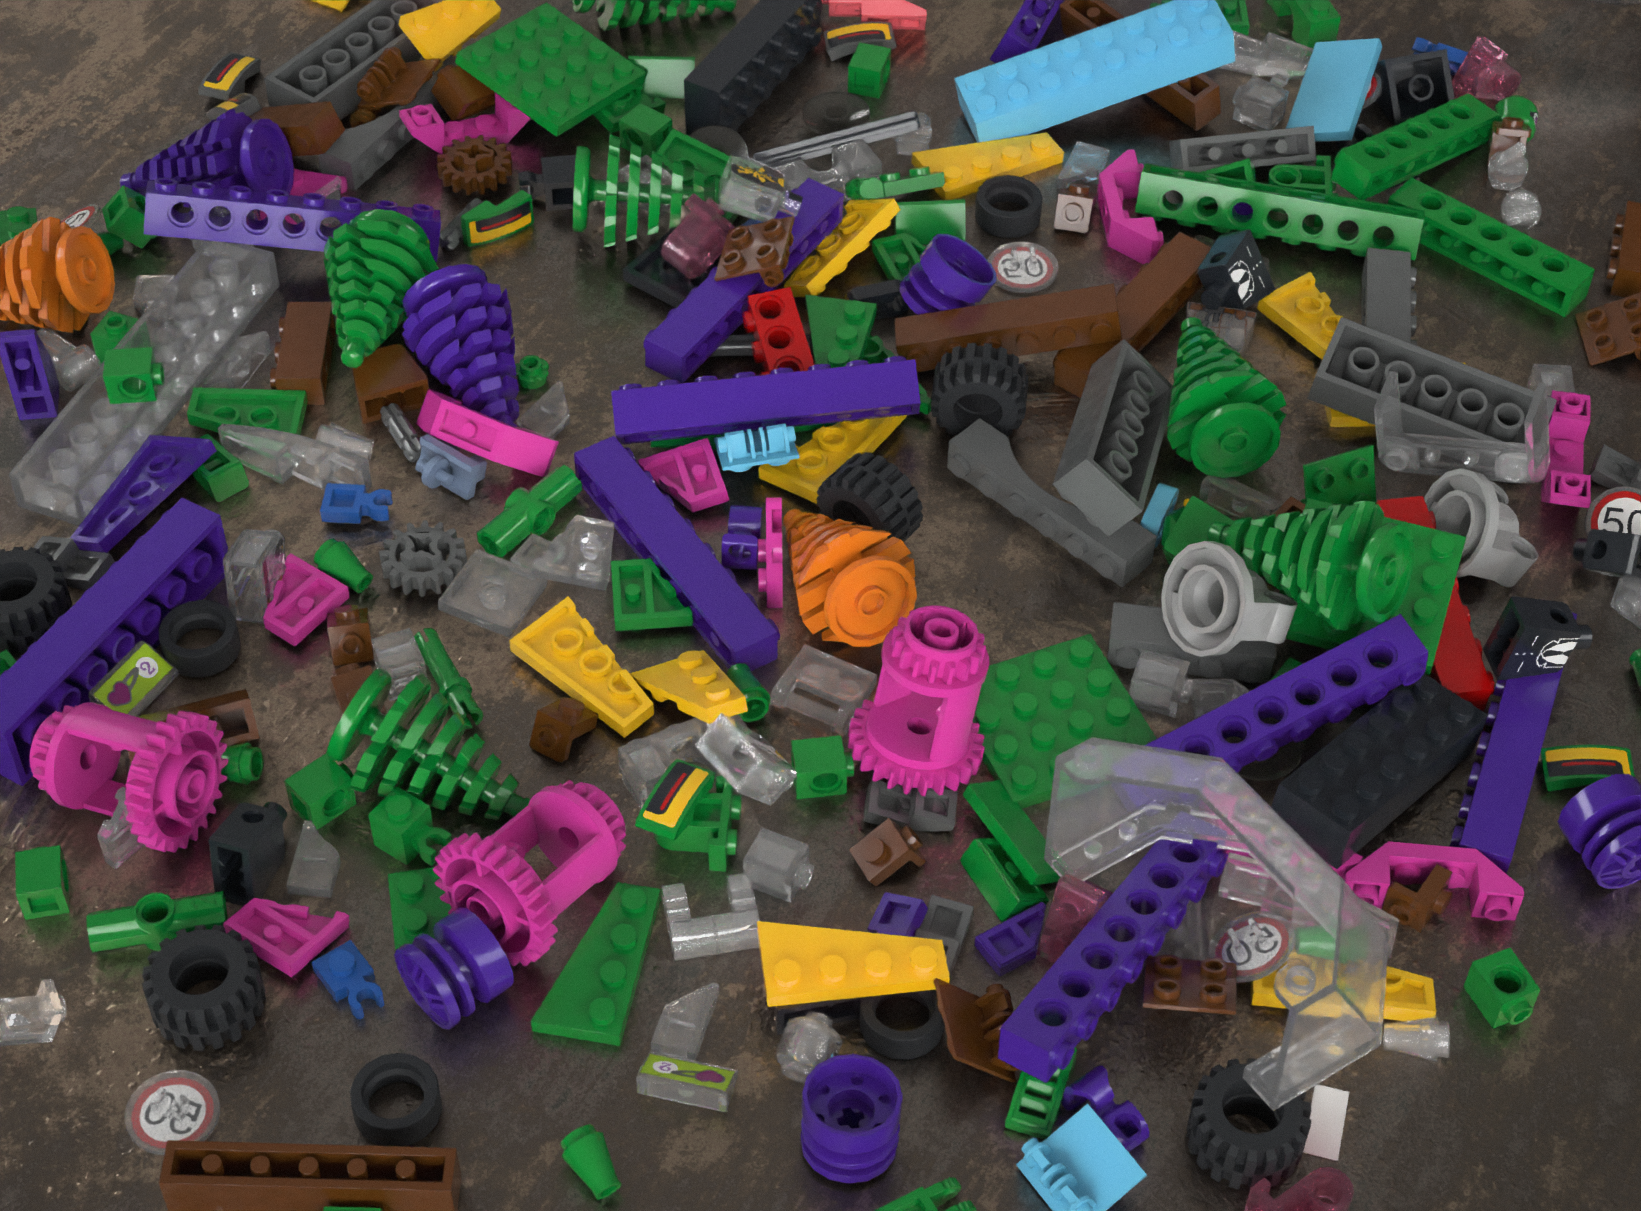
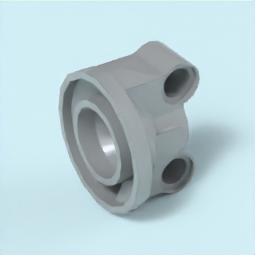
M1463 468L1444 473L1431 485L1424 500L1428 511H1433L1435 515L1436 529L1466 537L1456 575L1457 578L1472 575L1496 581L1505 587H1513L1536 562L1539 555L1535 547L1519 535L1518 518L1507 505L1509 498L1505 491L1494 482L1489 481L1484 474Z
M1214 541L1190 544L1177 554L1165 574L1161 594L1163 620L1171 638L1184 652L1199 657L1226 654L1240 641L1284 643L1298 605L1290 597L1268 590L1265 581L1256 572L1247 569L1244 560L1230 546Z

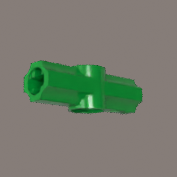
M563 464L561 467H556L529 490L524 487L514 490L506 500L504 511L477 532L478 542L484 548L486 554L494 559L503 557L531 533L535 536L544 534L553 524L556 512L582 491L581 481L576 477L572 469Z
M223 891L172 899L164 893H150L139 899L136 905L90 912L86 915L89 945L92 952L145 944L152 950H161L159 943L166 937L170 940L176 938V932L185 928L187 933L194 931L196 925L204 924L207 930H212L214 925L223 926V923L228 920Z

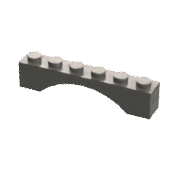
M450 55L443 61L441 68L436 72L433 71L432 78L421 86L416 93V98L411 103L404 106L398 105L389 113L374 121L345 129L325 154L318 155L321 173L346 177L348 188L356 190L366 180L371 178L373 173L413 138L399 117V110L432 104L438 114L443 110L431 89L437 81V74L441 69L450 64L457 66L455 64L456 55ZM421 56L419 61L425 60L424 57Z
M979 418L949 441L947 468L957 477L963 478L985 496L992 498L1007 508L1014 516L1020 517L1036 528L1042 535L1051 538L1067 549L1071 555L1080 558L1095 568L1105 578H1109L1119 586L1124 587L1153 563L1156 535L1135 521L1130 520L1108 537L1099 527L1091 525L1084 513L1076 506L1054 497L1033 482L1019 466L1011 450L1009 438Z

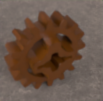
M469 135L465 136L464 142L454 139L452 140L453 147L443 146V154L437 155L438 177L443 179V186L448 187L452 185L453 192L455 193L465 189L466 195L469 196L472 192L476 191L484 195L486 188L496 191L498 190L497 183L507 184V176H512L511 151H507L505 143L497 145L496 138L494 137L488 141H484L483 135L473 139Z

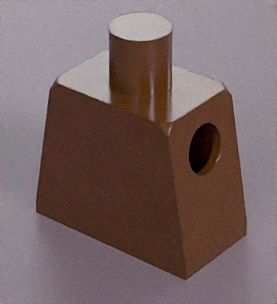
M393 344L386 347L380 345L370 356L364 358L361 366L352 368L363 424L381 420V408L391 403L399 405L403 413L422 408L429 389L428 378L403 345Z

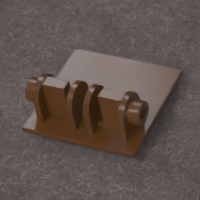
M397 47L386 48L357 83V94L362 98L357 107L359 109L370 107L378 109L387 105L399 104L404 106L411 103L416 98V93L421 86L432 78L433 71L440 64L441 59L405 63L401 58L402 53Z
M794 216L770 219L763 223L738 226L728 230L715 274V281L759 272L767 286L776 287L784 278L782 269L787 266L790 256L789 247L794 241L791 233L795 220Z
M1641 292L1575 314L1590 366L1635 352L1636 358L1641 360Z
M1168 954L1158 957L1148 956L1145 967L1143 1007L1236 1015L1237 963L1225 962L1217 958L1205 960L1180 959L1177 956Z
M934 979L938 997L937 1007L943 1017L948 1037L947 1046L953 1059L1009 1082H1016L1014 1071L1019 1069L998 1059L1001 1026L1013 1013L1012 1011H1014L1010 992L1004 989L1002 984L996 983L988 986L986 994L979 997L943 980Z

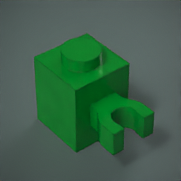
M398 786L368 814L374 846L405 865H408L420 854L424 862L433 866L436 863L435 857L437 855L436 850L430 846L439 844L445 847L453 840L451 833L442 828L433 827L431 809L428 804Z

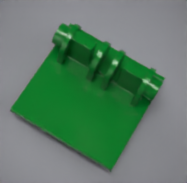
M1373 445L1303 465L1305 499L1300 501L1306 505L1309 498L1334 505H1353L1354 502L1373 501L1376 505Z

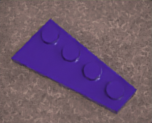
M149 435L70 537L74 540L79 550L108 553L217 451L211 439Z

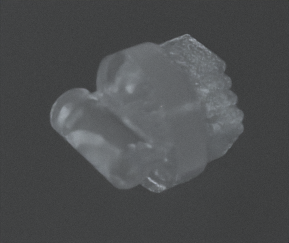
M916 112L920 122V129L918 131L894 137V140L898 142L896 147L897 154L912 156V152L929 150L928 143L932 141V128L930 127V118L926 113Z
M1518 142L1505 151L1496 152L1490 157L1488 178L1495 189L1499 188L1500 190L1504 189L1511 192L1523 184V179L1526 177L1529 167L1528 160L1523 156L1527 151L1523 143Z
M1525 188L1507 193L1500 208L1502 220L1506 225L1516 230H1526L1533 227L1541 216V205L1538 197L1534 193L1525 190Z

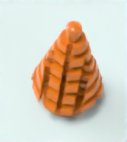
M48 217L44 220L42 218L33 224L31 228L23 230L13 239L4 242L0 246V320L16 321L19 324L73 333V329L81 330L89 315L99 314L108 309L113 299L115 287L113 265L102 239L91 228L84 226L71 228L65 222L60 224V219Z
M798 509L789 510L783 518V525L786 528V543L788 542V554L802 622L812 634L829 626V629L821 633L822 641L844 642L853 647H871L884 642L889 631L898 625L899 618L908 617L910 611L914 609L917 598L914 577H916L914 559L907 557L911 552L905 543L896 537L888 539L887 536L892 533L872 530L873 527L858 524L850 525L854 522L842 519L834 521L828 516L802 512Z

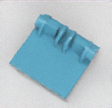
M783 423L766 426L767 430H763V427H758V431L752 432L751 429H747V433H744L743 430L727 432L722 437L714 438L723 471L743 472L756 465L769 464L780 466L787 464L790 460L799 459V453L794 443L796 441L794 426L786 427V424Z
M1086 1104L1043 1142H1039L1036 1138L1027 1141L1021 1148L1025 1154L1024 1158L1016 1164L1052 1211H1106L1147 1176L1089 1104Z

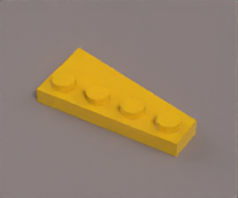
M1045 132L912 152L911 163L915 168L929 166L930 172H944V186L933 189L942 200H954L978 192V188L986 180L996 176L1012 175L1021 177L1063 162L1064 151Z
M895 199L849 200L844 206L847 214L842 218V221L833 229L831 235L827 236L815 248L817 253L806 257L801 262L784 287H791L793 297H805V294L820 295L825 290V285L834 276L842 273L848 267L847 263L856 254L864 251L869 246V241L878 232L890 226L891 219L901 210Z
M757 921V934L767 1007L936 990L934 979L938 978L947 983L950 981L943 940Z

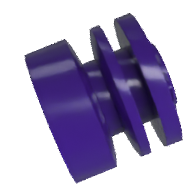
M937 234L920 255V262L912 266L909 274L901 281L899 292L905 303L917 315L975 306V303H979L996 282V272L984 255L972 245L949 234Z
M1615 774L1602 778L1585 787L1571 798L1562 809L1557 822L1559 829L1574 851L1582 854L1583 863L1587 869L1591 870L1597 884L1605 889H1616L1641 880V784L1637 778L1630 774Z
M459 907L435 923L433 927L435 939L428 934L420 933L414 938L413 944L405 943L396 949L394 954L398 971L413 999L434 1023L447 1030H450L459 1023L460 1016L468 1017L473 1014L476 1009L474 997L480 1002L489 1003L509 989L514 983L512 968L498 940L476 914L462 907Z
M847 1054L834 1056L819 1063L807 1076L802 1092L801 1147L803 1156L812 1169L827 1179L847 1184L866 1182L884 1173L895 1160L899 1144V1121L903 1096L899 1080L889 1067L872 1057Z

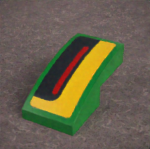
M521 190L497 206L485 200L460 216L463 244L470 247L490 243L515 234L533 224L532 196Z
M1588 744L1541 748L1545 783L1548 792L1591 785L1602 778L1615 774H1630L1635 777L1631 751L1628 748Z
M676 758L648 796L636 818L635 827L675 841L693 821L695 806L713 787L715 772Z

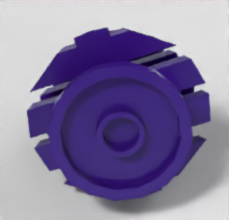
M234 108L218 116L217 120H211L199 130L188 134L184 139H180L167 149H163L152 159H147L137 166L135 172L123 174L120 177V187L125 185L146 197L148 181H155L157 178H170L177 181V184L192 185L194 182H208L213 184L215 188L224 189L240 185L249 187L254 192L266 193L270 189H279L288 192L290 195L294 181V165L286 136L275 122L270 119L252 120L243 112L236 113ZM183 202L184 207L192 208L191 205ZM216 206L211 209V212H217L224 216L230 213L224 206ZM252 210L248 213V216L253 220H260V210Z
M453 265L431 272L418 280L406 292L402 301L408 317L402 326L405 329L402 336L407 348L412 354L416 353L417 359L430 369L431 374L438 378L442 385L451 386L449 392L455 399L462 400L463 406L517 427L513 422L519 417V403L515 400L519 387L517 379H515L516 366L513 357L515 354V335L511 339L514 330L507 289L501 293L499 284L488 283L485 272L476 265Z

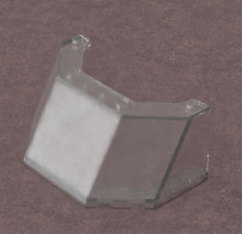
M1094 737L1056 756L1044 860L1070 888L1075 887L1160 839L1192 844L1193 839L1218 842L1217 848L1248 853L1293 899L1287 965L1277 972L1274 981V992L1277 998L1289 1010L1282 1043L1279 1047L1245 1066L1243 1079L1273 1111L1381 1046L1389 935L1348 884L1221 757Z

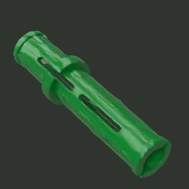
M433 628L423 629L429 639L428 642H425L420 631L417 632L413 637V645L425 661L440 688L439 692L448 701L453 714L457 711L459 712L462 719L467 723L465 729L473 728L467 718L468 714L471 715L476 726L479 725L484 715L471 695L472 687L466 678L460 676L439 639L437 631Z

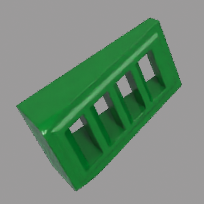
M209 434L199 437L211 439L217 450L192 473L207 493L217 502H221L247 488L249 480L242 462Z
M1076 1047L1068 1066L1064 1070L1058 1068L1051 1078L1057 1080V1083L1050 1081L1045 1083L1021 1071L1005 1121V1128L1043 1140L1052 1134L1062 1105L1064 1090L1069 1084L1075 1067ZM1028 1090L1052 1099L1048 1101L1026 1093ZM1021 1107L1047 1114L1046 1118L1042 1119L1020 1112Z

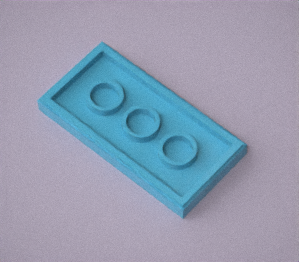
M1380 38L1316 42L1286 128L1314 126L1315 142L1352 140L1382 50Z

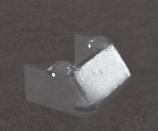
M1389 372L1374 407L1378 457L1385 467L1397 472L1442 476L1448 471L1463 468L1484 474L1489 481L1535 484L1545 478L1550 466L1547 384L1538 383L1524 421L1525 443L1403 433L1398 372Z

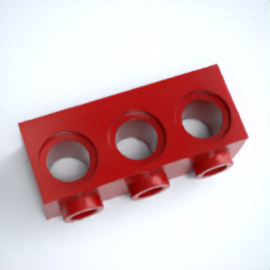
M791 287L747 296L748 311L742 312L746 333H753L755 339L754 342H751L755 363H762L764 372H761L760 375L771 374L772 370L778 368H791L793 372L807 371L810 366L815 365ZM781 346V347H784V348H782V349H776V348H773V347Z

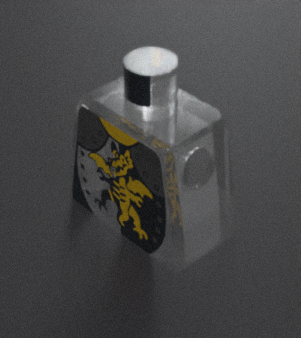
M732 151L719 181L718 208L761 222L775 219L778 211L796 217L803 197L785 190V175L778 170Z

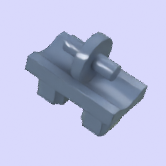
M429 434L420 437L421 454L416 463L415 470L422 474V483L431 489L442 485L465 500L474 497L476 483L485 478L486 460L478 455L469 458L460 453L459 447L443 440L440 441Z

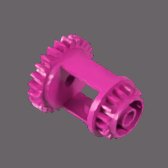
M937 605L911 610L907 618H899L898 625L894 626L884 639L881 652L882 668L874 702L865 699L862 709H855L854 717L851 718L847 747L853 749V760L861 761L860 771L873 770L872 780L875 782L883 778L887 779L888 789H892L899 784L903 785L904 794L908 795L912 788H918L921 796H926L927 789L932 788L940 796L943 795L945 786L953 791H957L959 782L968 785L971 775H977L985 749L982 746L984 735L977 733L980 727L979 723L972 722L981 686L987 676L989 655L986 645H983L984 634L978 633L977 625L964 613L953 608Z
M87 702L78 706L75 705V707L65 705L63 712L55 711L42 722L31 744L30 767L33 777L40 781L38 788L47 791L46 794H49L57 804L71 809L84 808L133 822L130 833L138 835V843L145 844L148 848L162 852L176 853L178 847L187 848L189 839L196 841L198 839V827L207 829L208 821L206 816L208 813H216V808L213 805L214 800L223 796L218 787L219 784L227 780V776L221 774V769L228 764V759L221 758V755L227 748V744L220 742L224 733L216 729L217 722L209 720V717L179 710L177 715L169 713L166 723L161 721L154 722L113 711L105 705ZM124 749L136 752L128 772L126 784L112 781L119 764L121 750Z
M568 780L564 784L560 783L558 786L544 787L530 799L527 807L491 836H487L482 840L477 832L473 833L470 837L463 833L440 850L441 853L435 857L438 865L433 868V871L440 877L435 881V885L445 891L440 896V900L451 905L452 909L449 910L448 914L459 907L467 908L476 914L498 940L512 966H516L519 962L523 966H527L531 961L534 963L556 941L553 935L558 932V929L551 922L590 887L606 879L615 870L618 858L621 856L620 853L626 848V845L622 842L626 836L624 819L612 799L602 790L591 784L580 782L574 785L571 780ZM537 844L546 857L557 867L543 881L524 860L526 853Z

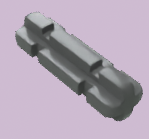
M474 198L440 232L439 246L441 248L451 251L463 240L460 216L484 201Z
M391 403L388 406H383L380 410L381 420L389 428L388 431L400 449L404 450L403 453L407 460L415 463L421 454L420 438L417 437V432L407 417L402 415L403 411L399 405Z

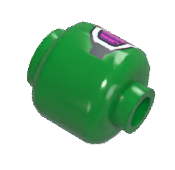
M1513 95L1500 100L1495 105L1494 111L1499 114L1496 121H1503V117L1521 118L1524 120V124H1528L1532 130L1530 138H1527V142L1534 137L1538 111L1536 105L1531 100L1520 95Z

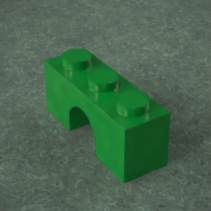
M1266 0L1278 17L1293 14L1292 37L1305 55L1312 54L1316 42L1337 41L1341 16L1329 0Z

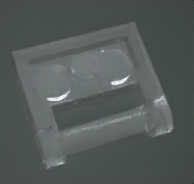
M805 644L774 686L770 695V705L780 709L788 707L831 726V731L844 736L849 730L855 709L862 707L863 701L869 697L876 687L877 674ZM795 687H798L841 707L836 711L792 691Z

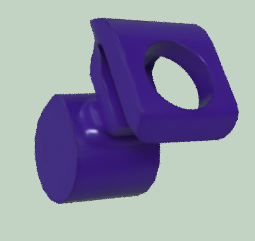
M730 506L728 533L722 537L721 565L724 568L758 570V539H761L763 507ZM732 546V553L730 554L728 549Z
M1098 1065L1065 1088L1062 1106L1070 1111L1088 1099L1091 1103L1090 1107L1124 1148L1130 1152L1149 1138L1148 1125L1138 1109L1129 1100L1122 1104H1116L1113 1101L1114 1093L1108 1082L1107 1069L1102 1065Z

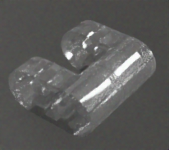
M749 872L726 876L731 912L691 918L684 883L661 886L664 915L674 961L759 948L757 921H760Z

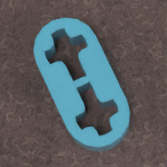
M1159 483L1140 523L1142 527L1157 536L1155 548L1162 538L1164 518L1174 511L1179 493L1178 488Z

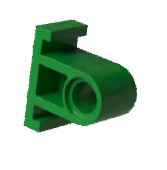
M1317 155L1315 166L1279 164L1274 166L1269 172L1267 184L1338 196V193L1332 192H1335L1336 182L1330 179L1333 170H1331V156ZM1281 208L1272 209L1274 212L1287 214ZM1310 214L1315 216L1314 227H1318L1323 223L1320 216Z
M716 776V793L708 792L695 806L693 821L675 841L654 834L657 844L664 849L672 851L708 853L709 871L726 872L728 855H736L738 829H731L732 820H740L742 795L734 794V777Z

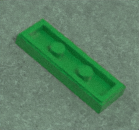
M1001 781L968 784L962 795L1029 884L1035 886L1064 881L1070 870L1020 805L1012 801Z

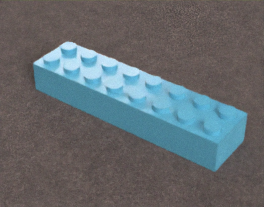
M1173 0L956 77L954 79L959 105L977 143L1029 135L1235 61L1234 35L1215 0Z

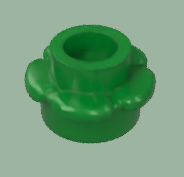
M527 355L520 360V363L515 364L517 380L522 387L536 389L546 383L547 376L549 375V364L546 360L535 355Z

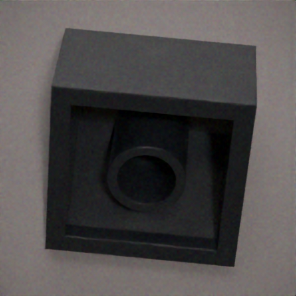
M1447 49L1384 59L1377 62L1373 74L1377 80V87L1373 93L1374 99L1393 127L1405 122L1409 118L1421 115L1431 108L1434 109L1451 99H1455Z

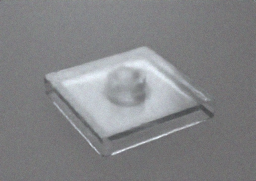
M476 549L439 598L438 610L510 638L547 587V576Z

